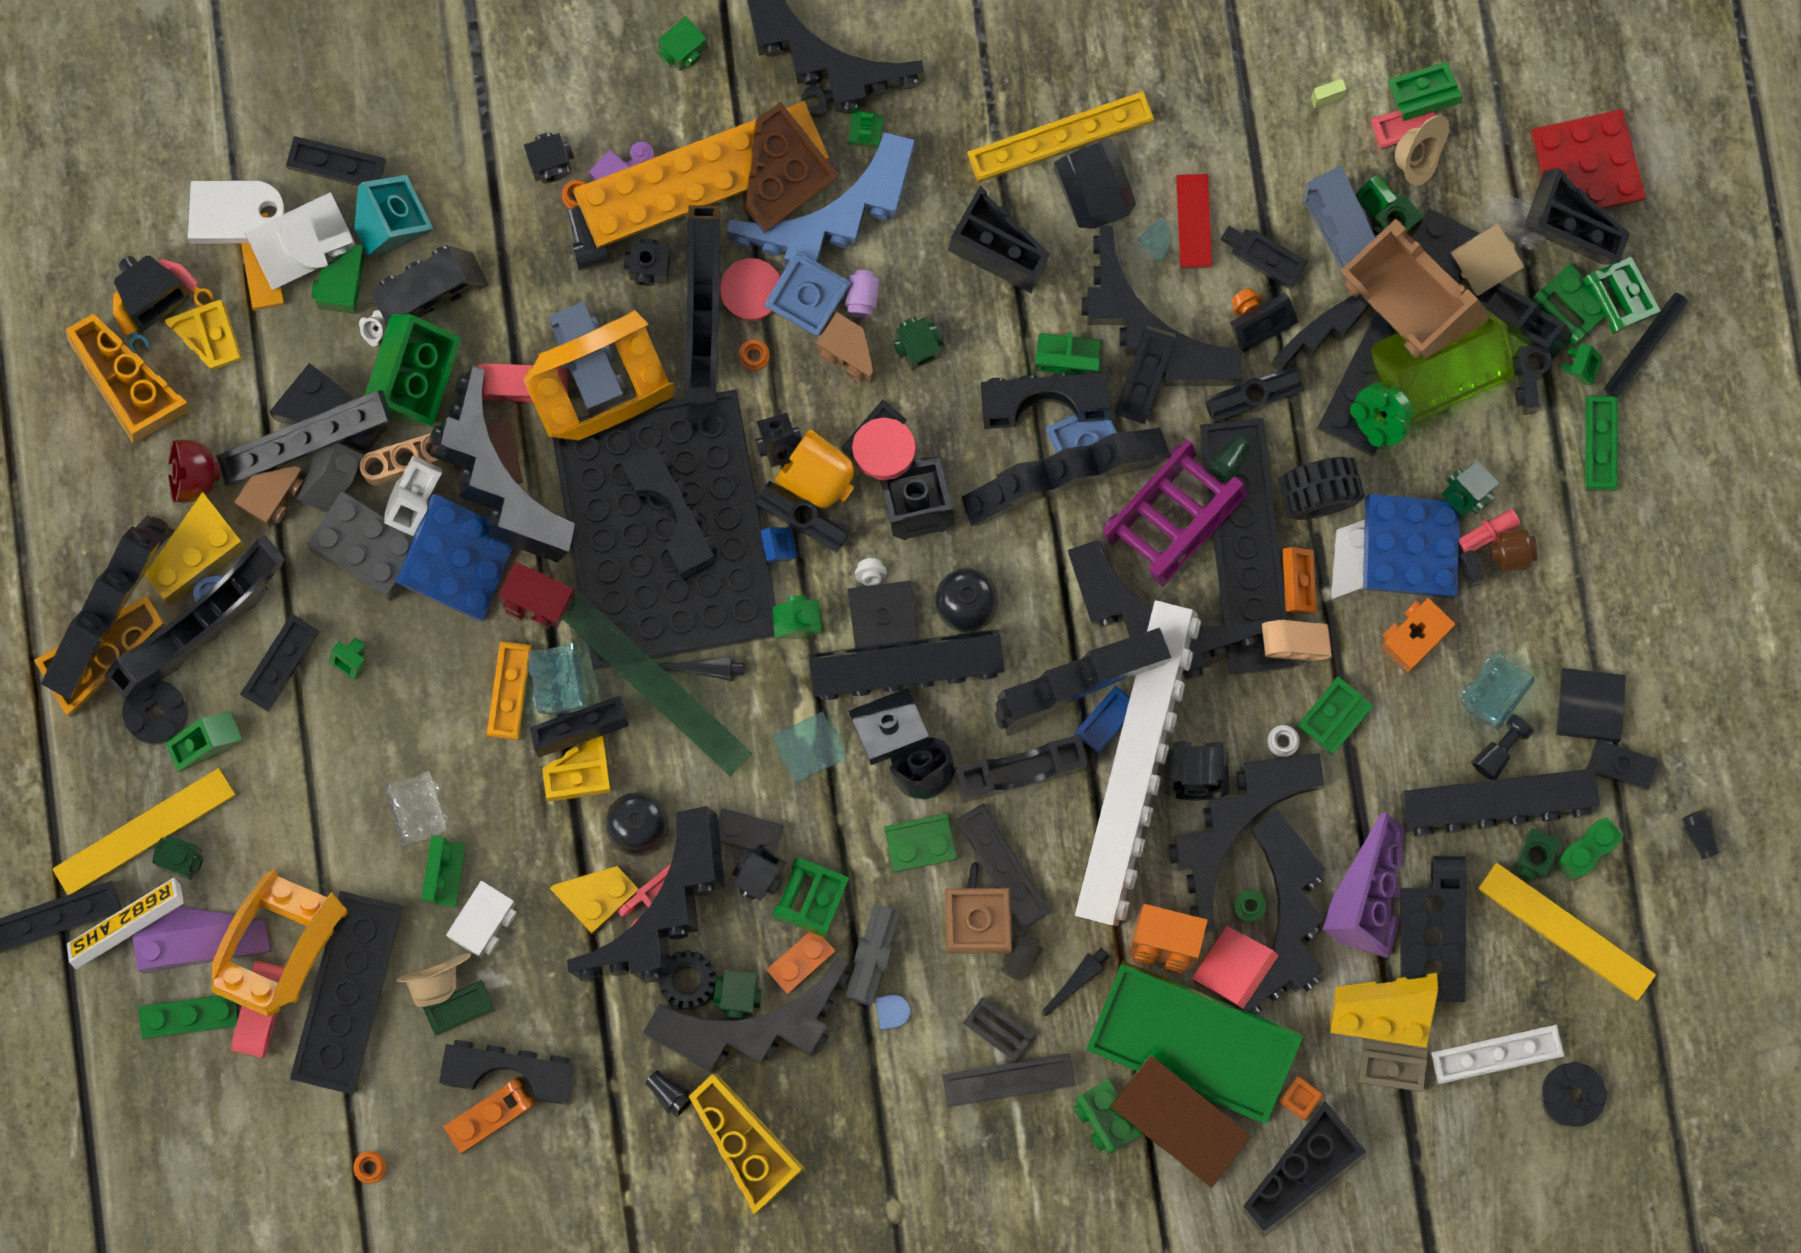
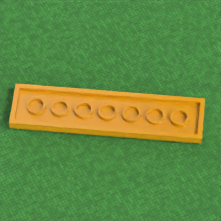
M805 101L787 107L786 109L828 160V154ZM757 119L574 188L573 193L597 249L688 214L689 205H713L747 192L754 125Z

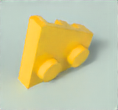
M222 299L165 319L166 324L184 340L183 342L210 369L217 370L243 360L225 301Z
M603 735L588 740L579 747H573L561 759H555L542 768L547 802L611 793Z
M618 866L554 884L550 887V890L591 934H594L639 890Z

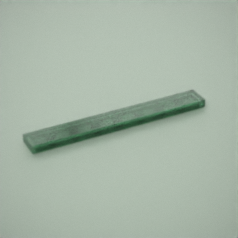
M565 580L563 584L573 588L575 595L562 621L731 778L753 755L752 752L570 582Z

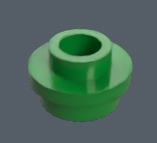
M1246 890L1236 897L1234 911L1242 921L1255 922L1263 917L1266 911V901L1259 892ZM1247 900L1254 901L1256 903V910L1252 912L1247 911L1244 907Z

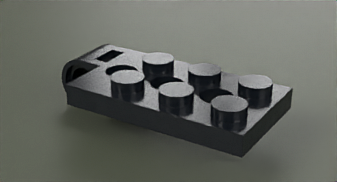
M1432 856L1430 869L1432 888H1400L1399 978L1407 977V980L1427 977L1424 973V965L1429 960H1437L1441 965V973L1437 976L1438 993L1436 1002H1465L1466 858L1465 856ZM1431 895H1437L1442 901L1440 911L1434 914L1428 913L1424 907L1426 898ZM1431 927L1438 928L1442 934L1440 943L1435 946H1429L1424 940L1426 930Z

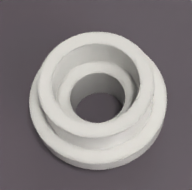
M876 558L860 561L855 571L856 580L866 586L878 585L887 576L886 567L883 566L881 560Z
M1279 725L1271 730L1267 743L1273 754L1279 757H1288L1297 751L1300 738L1297 731L1291 726ZM1280 736H1285L1289 740V745L1281 747L1277 739Z

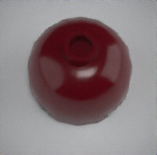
M172 441L168 464H172V475H168L172 501L175 503L196 502L202 492L207 496L212 491L214 481L220 480V463L214 462L211 451L198 441Z

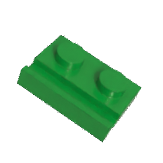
M1447 61L1388 79V88L1398 110L1402 114L1403 121L1463 103V95L1458 89V84Z
M1337 676L1297 724V727L1318 745L1325 748L1329 754L1333 755L1374 705L1367 702L1362 695Z
M947 813L884 826L894 873L957 860Z

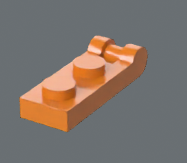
M520 1076L511 1080L505 1086L443 1126L461 1155L537 1104L533 1096H528L523 1088L525 1084ZM512 1094L518 1104L509 1109L504 1099Z

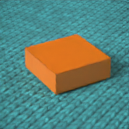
M1297 1075L1278 1103L1302 1121H1305L1324 1094Z

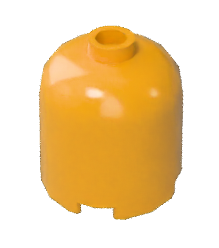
M811 429L808 430L789 458L791 462L784 465L774 480L783 488L799 498L813 503L819 509L833 506L838 499L845 502L855 487L850 484L854 475L852 461Z

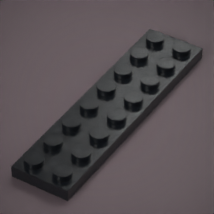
M1429 208L1413 239L1421 245L1423 250L1445 272L1461 285L1464 278L1461 277V269L1450 252L1480 233ZM1377 311L1317 427L1318 430L1374 457L1378 447L1373 446L1369 442L1368 437L1359 428L1356 419L1351 415V405L1355 402L1356 396L1360 391L1376 382L1384 383L1381 386H1386L1389 389L1395 387L1405 395L1423 360L1422 356L1416 359L1405 348L1404 344L1407 341ZM1385 411L1380 412L1383 418L1388 416Z
M1263 418L1202 424L1199 429L1204 469L1222 483H1228L1235 476L1244 483L1248 494L1212 534L1223 626L1243 625L1258 620L1262 624L1270 621L1288 620ZM1207 487L1208 503H1210L1214 499L1215 493ZM1263 635L1259 636L1260 642L1242 648L1241 643L1228 647L1230 651L1227 653L1229 675L1293 669L1294 663L1292 659L1266 657Z

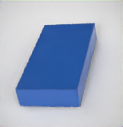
M1115 685L1076 730L1074 735L1080 734L1081 741L1099 755L1123 727L1130 697Z

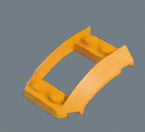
M636 310L576 339L538 354V359L533 367L529 368L523 380L548 437L580 440L624 422L673 397L674 382H669L645 328L649 324ZM615 342L638 396L599 415L579 422L556 367Z
M276 868L265 873L240 906L219 945L212 962V992L267 1017L279 1012L280 1007L289 1002L296 1004L299 999L298 994L313 963L334 933L333 928L341 917L344 918L347 915V909L332 892L328 897L320 895L277 876ZM261 907L307 926L292 951L278 983L230 962L241 938Z

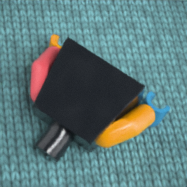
M127 256L119 263V269L122 274L114 280L117 291L113 294V315L124 335H129L131 339L129 342L130 350L137 355L139 353L135 349V343L138 340H143L147 349H150L149 340L139 335L137 330L140 329L141 332H144L191 298L188 292L194 295L193 301L197 308L203 306L197 300L198 296L202 294L208 296L213 301L212 293L208 289H200L197 286L198 281L180 263L164 259L156 261L152 256H145L139 261L133 256Z

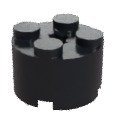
M1187 741L1173 743V749L1168 751L1166 763L1164 764L1166 795L1169 796L1172 791L1176 792V799L1203 801L1212 799V793L1220 792V798L1229 794V754L1224 750L1223 743L1210 742L1206 743L1205 746H1192V743Z

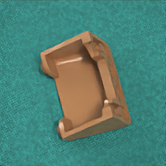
M1395 219L1343 267L1340 272L1347 280L1343 284L1344 287L1355 298L1361 295L1407 341L1404 346L1416 359L1420 356L1427 359L1480 328L1490 317L1478 298L1468 289L1466 290L1462 285H1459L1423 250L1417 241L1408 236L1406 233L1407 229Z

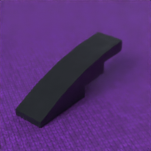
M1352 295L1321 314L1300 331L1273 359L1271 366L1277 371L1284 370L1300 350L1311 358L1329 335H1332L1340 342L1371 305L1361 295L1357 298Z

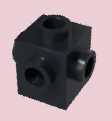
M640 239L639 242H632L631 251H625L624 270H629L630 280H634L635 284L640 286H653L654 282L668 284L671 256L670 245L658 244V241L653 239Z
M787 412L756 421L760 438L755 440L760 457L767 456L770 467L790 463L791 460L789 458L801 442L802 437L798 426L792 428Z

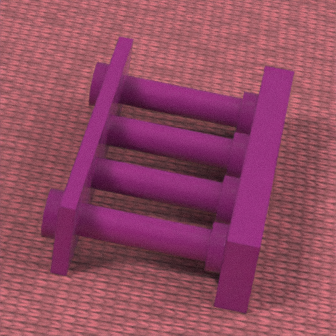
M1188 439L1171 451V457L1118 515L1114 514L1108 519L1102 531L1107 543L1111 546L1121 538L1151 562L1149 571L1152 578L1161 587H1164L1248 496L1244 483L1235 476L1228 483H1222L1194 461L1193 458L1197 454L1192 442ZM1183 469L1187 470L1215 493L1214 499L1207 506L1199 505L1172 483ZM1162 492L1194 516L1193 521L1186 529H1179L1151 506ZM1141 515L1173 539L1172 544L1165 552L1159 553L1129 529Z

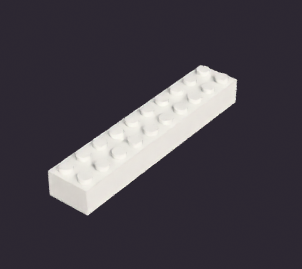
M1156 600L1154 602L1147 632L1160 627L1172 658L1165 665L1137 674L1135 677L1075 916L1115 926L1119 925L1120 920H1126L1130 902L1125 901L1127 890H1133L1138 871L1133 870L1135 858L1142 857L1146 841L1141 838L1143 827H1149L1153 815V808L1149 807L1151 795L1157 796L1161 784V777L1157 775L1159 764L1166 763L1169 745L1165 744L1168 732L1173 733L1176 725L1177 714L1173 713L1175 701L1181 702L1185 689V683L1181 681L1183 670L1189 671L1193 658V652L1189 650L1191 638L1197 639L1201 626V621L1197 618L1198 614L1192 609Z

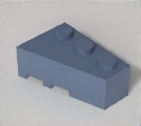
M1341 165L1307 183L1302 199L1342 269L1378 235L1373 234L1368 217L1360 206Z
M584 301L548 316L558 345H562L600 327L596 317H590ZM608 345L567 363L589 415L623 402L622 391L627 390L620 372L614 374L610 363L614 362V358Z

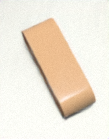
M429 433L369 452L362 457L359 465L366 482L370 485L380 486L397 481L399 477H402L407 466L399 465L397 461L403 453H411L438 467L448 462L431 457L428 454L429 447L433 445L429 443L431 435ZM374 462L382 463L384 467L380 474L373 476L367 473L370 464Z
M1277 620L1262 624L1266 657L1303 661H1317L1332 657L1327 624L1291 620Z

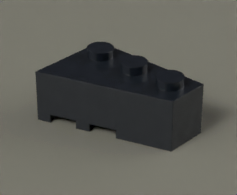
M1560 168L1545 170L1523 229L1602 265L1620 263L1630 233L1603 208H1599L1587 197L1588 194L1582 188L1576 187Z
M981 185L953 232L948 251L1031 294L1046 268L1050 255L1023 227L1020 228L1008 216V212L1002 206L999 207L987 195V191Z
M444 245L433 250L430 258L408 264L405 267L406 271L400 275H391L379 281V286L371 290V293L385 323L388 325L391 314H411L418 318L435 311L433 307L448 298H451L452 302L461 299L462 297L459 293L475 285L480 290L489 286L474 253Z
M309 363L269 413L273 420L293 425L356 398ZM386 424L339 443L368 453L387 429Z

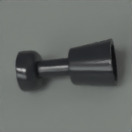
M1512 714L1506 721L1509 731L1498 744L1491 742L1471 761L1472 766L1489 780H1497L1511 758L1508 751L1519 738L1527 740L1534 733V729L1524 719L1515 714Z

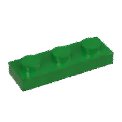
M222 996L138 1006L141 1038L143 1040L234 1028L239 1018L237 1003Z

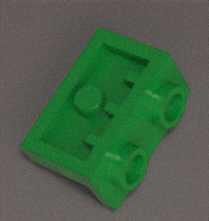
M431 835L421 900L424 903L453 908L457 906L466 851L465 844L450 842L445 837Z
M1109 1079L1075 1098L1077 1105L1073 1107L1082 1124L1088 1121L1094 1131L1090 1137L1098 1151L1105 1150L1107 1155L1142 1135L1136 1127L1110 1107L1118 1094Z

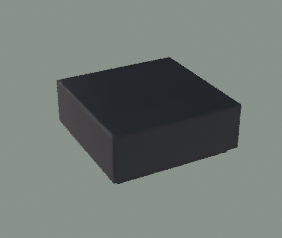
M1470 550L1462 553L1458 560L1468 588L1480 585L1484 576L1475 552Z

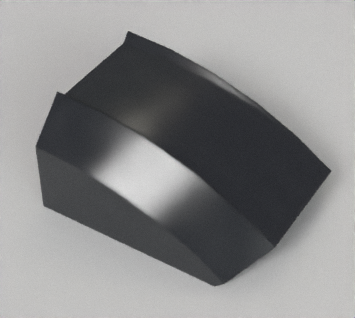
M1112 140L1100 141L1071 154H1066L1054 162L1053 170L1079 228H1098L1128 216L1136 206L1128 178Z
M940 457L914 459L910 468L904 474L895 479L880 480L893 537L907 540L908 538L939 531L944 532L955 523L953 507Z

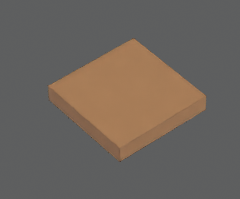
M1010 888L945 889L946 954L1011 953Z

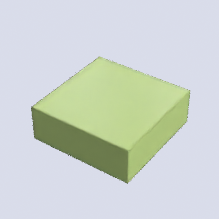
M1339 79L1314 88L1311 96L1314 108L1343 99L1347 90L1344 81Z

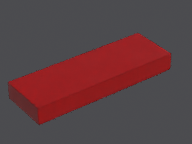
M1208 174L1176 175L1180 269L1211 268Z

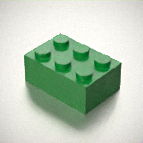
M391 314L365 395L377 390H383L392 417L412 426L433 427L462 337L411 314Z

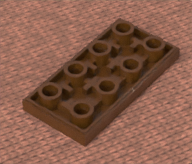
M1151 1055L1147 1057L1110 1105L1114 1111L1210 1188L1216 1184L1252 1137Z

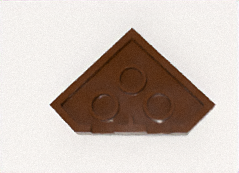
M782 102L758 118L754 125L745 210L765 234L839 177L838 173Z

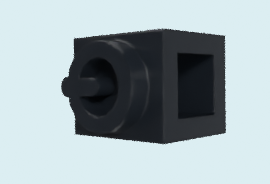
M552 132L543 133L535 137V141L524 144L535 182L541 180L544 184L552 183L565 178L571 173L569 160L574 159V155L569 141L562 142L560 133L554 135Z
M761 845L754 851L747 849L733 870L732 875L737 877L733 884L739 887V891L747 898L761 901L768 893L772 896L775 894L783 881L778 876L787 862Z

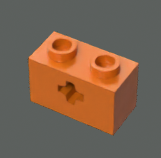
M1429 598L1422 604L1418 600L1415 601L1404 613L1408 618L1400 626L1394 623L1382 635L1385 641L1380 648L1407 674L1455 626V623ZM1419 628L1422 631L1420 637L1417 636L1412 639L1409 636L1412 630L1414 631Z

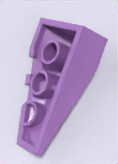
M1387 813L1380 814L1333 896L1323 927L1324 931L1341 944L1382 957H1390L1398 930L1399 917L1394 916L1395 898H1400V887H1396V869L1402 866L1404 827Z
M177 907L133 934L137 970L142 974L213 962L219 945L235 915ZM253 918L232 958L271 952L265 919Z

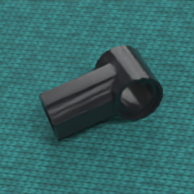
M575 206L567 210L575 241L573 248L579 271L610 264L606 246L597 249L580 207Z

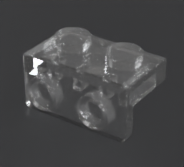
M1496 191L1493 192L1481 229L1487 230L1498 223L1506 237L1517 240V245L1534 250L1535 247L1541 248L1546 239L1541 234L1523 229L1532 203Z
M429 771L422 772L417 777L390 782L384 786L402 847L431 841V835L442 836L447 832L448 820L445 811L441 809L438 801V785L432 779Z

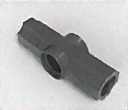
M874 904L865 935L861 937L853 963L855 968L849 981L846 998L872 1006L881 974L885 973L891 954V942L898 925L900 912Z

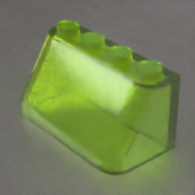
M1485 307L1484 309L1490 317L1487 322L1427 359L1422 356L1416 359L1405 348L1404 344L1407 341L1399 333L1373 345L1371 349L1373 363L1381 382L1384 383L1383 386L1389 389L1392 387L1399 389L1406 396L1413 409L1414 417L1410 419L1411 424L1419 423L1424 418L1445 411L1461 401L1473 398L1475 395L1492 387L1499 386L1503 382L1515 377L1507 325Z

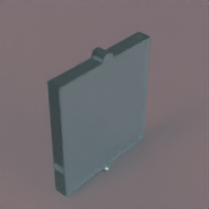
M823 711L772 736L782 755L781 762L786 763L795 783L846 759L836 739L837 732L832 731Z

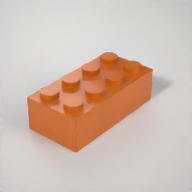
M1143 904L1136 917L1127 956L1134 957L1133 962L1136 964L1151 967L1152 963L1155 962L1165 965V971L1183 975V971H1190L1199 957L1208 920Z

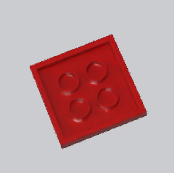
M1623 109L1531 129L1530 135L1541 177L1545 170L1560 168L1576 187L1582 188L1588 194L1587 197L1604 210L1645 200L1646 196Z

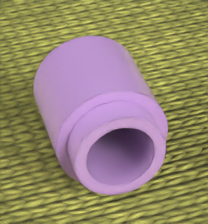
M856 270L855 275L848 276L850 286L847 289L845 307L848 308L847 314L856 318H871L873 311L877 307L880 280L874 277V273L871 271Z

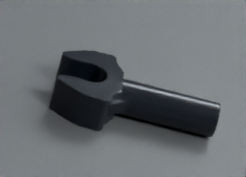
M816 84L808 86L801 94L800 100L805 101L813 97L817 98L820 103L808 109L812 117L826 115L829 103L833 102L831 89L824 91L818 88Z

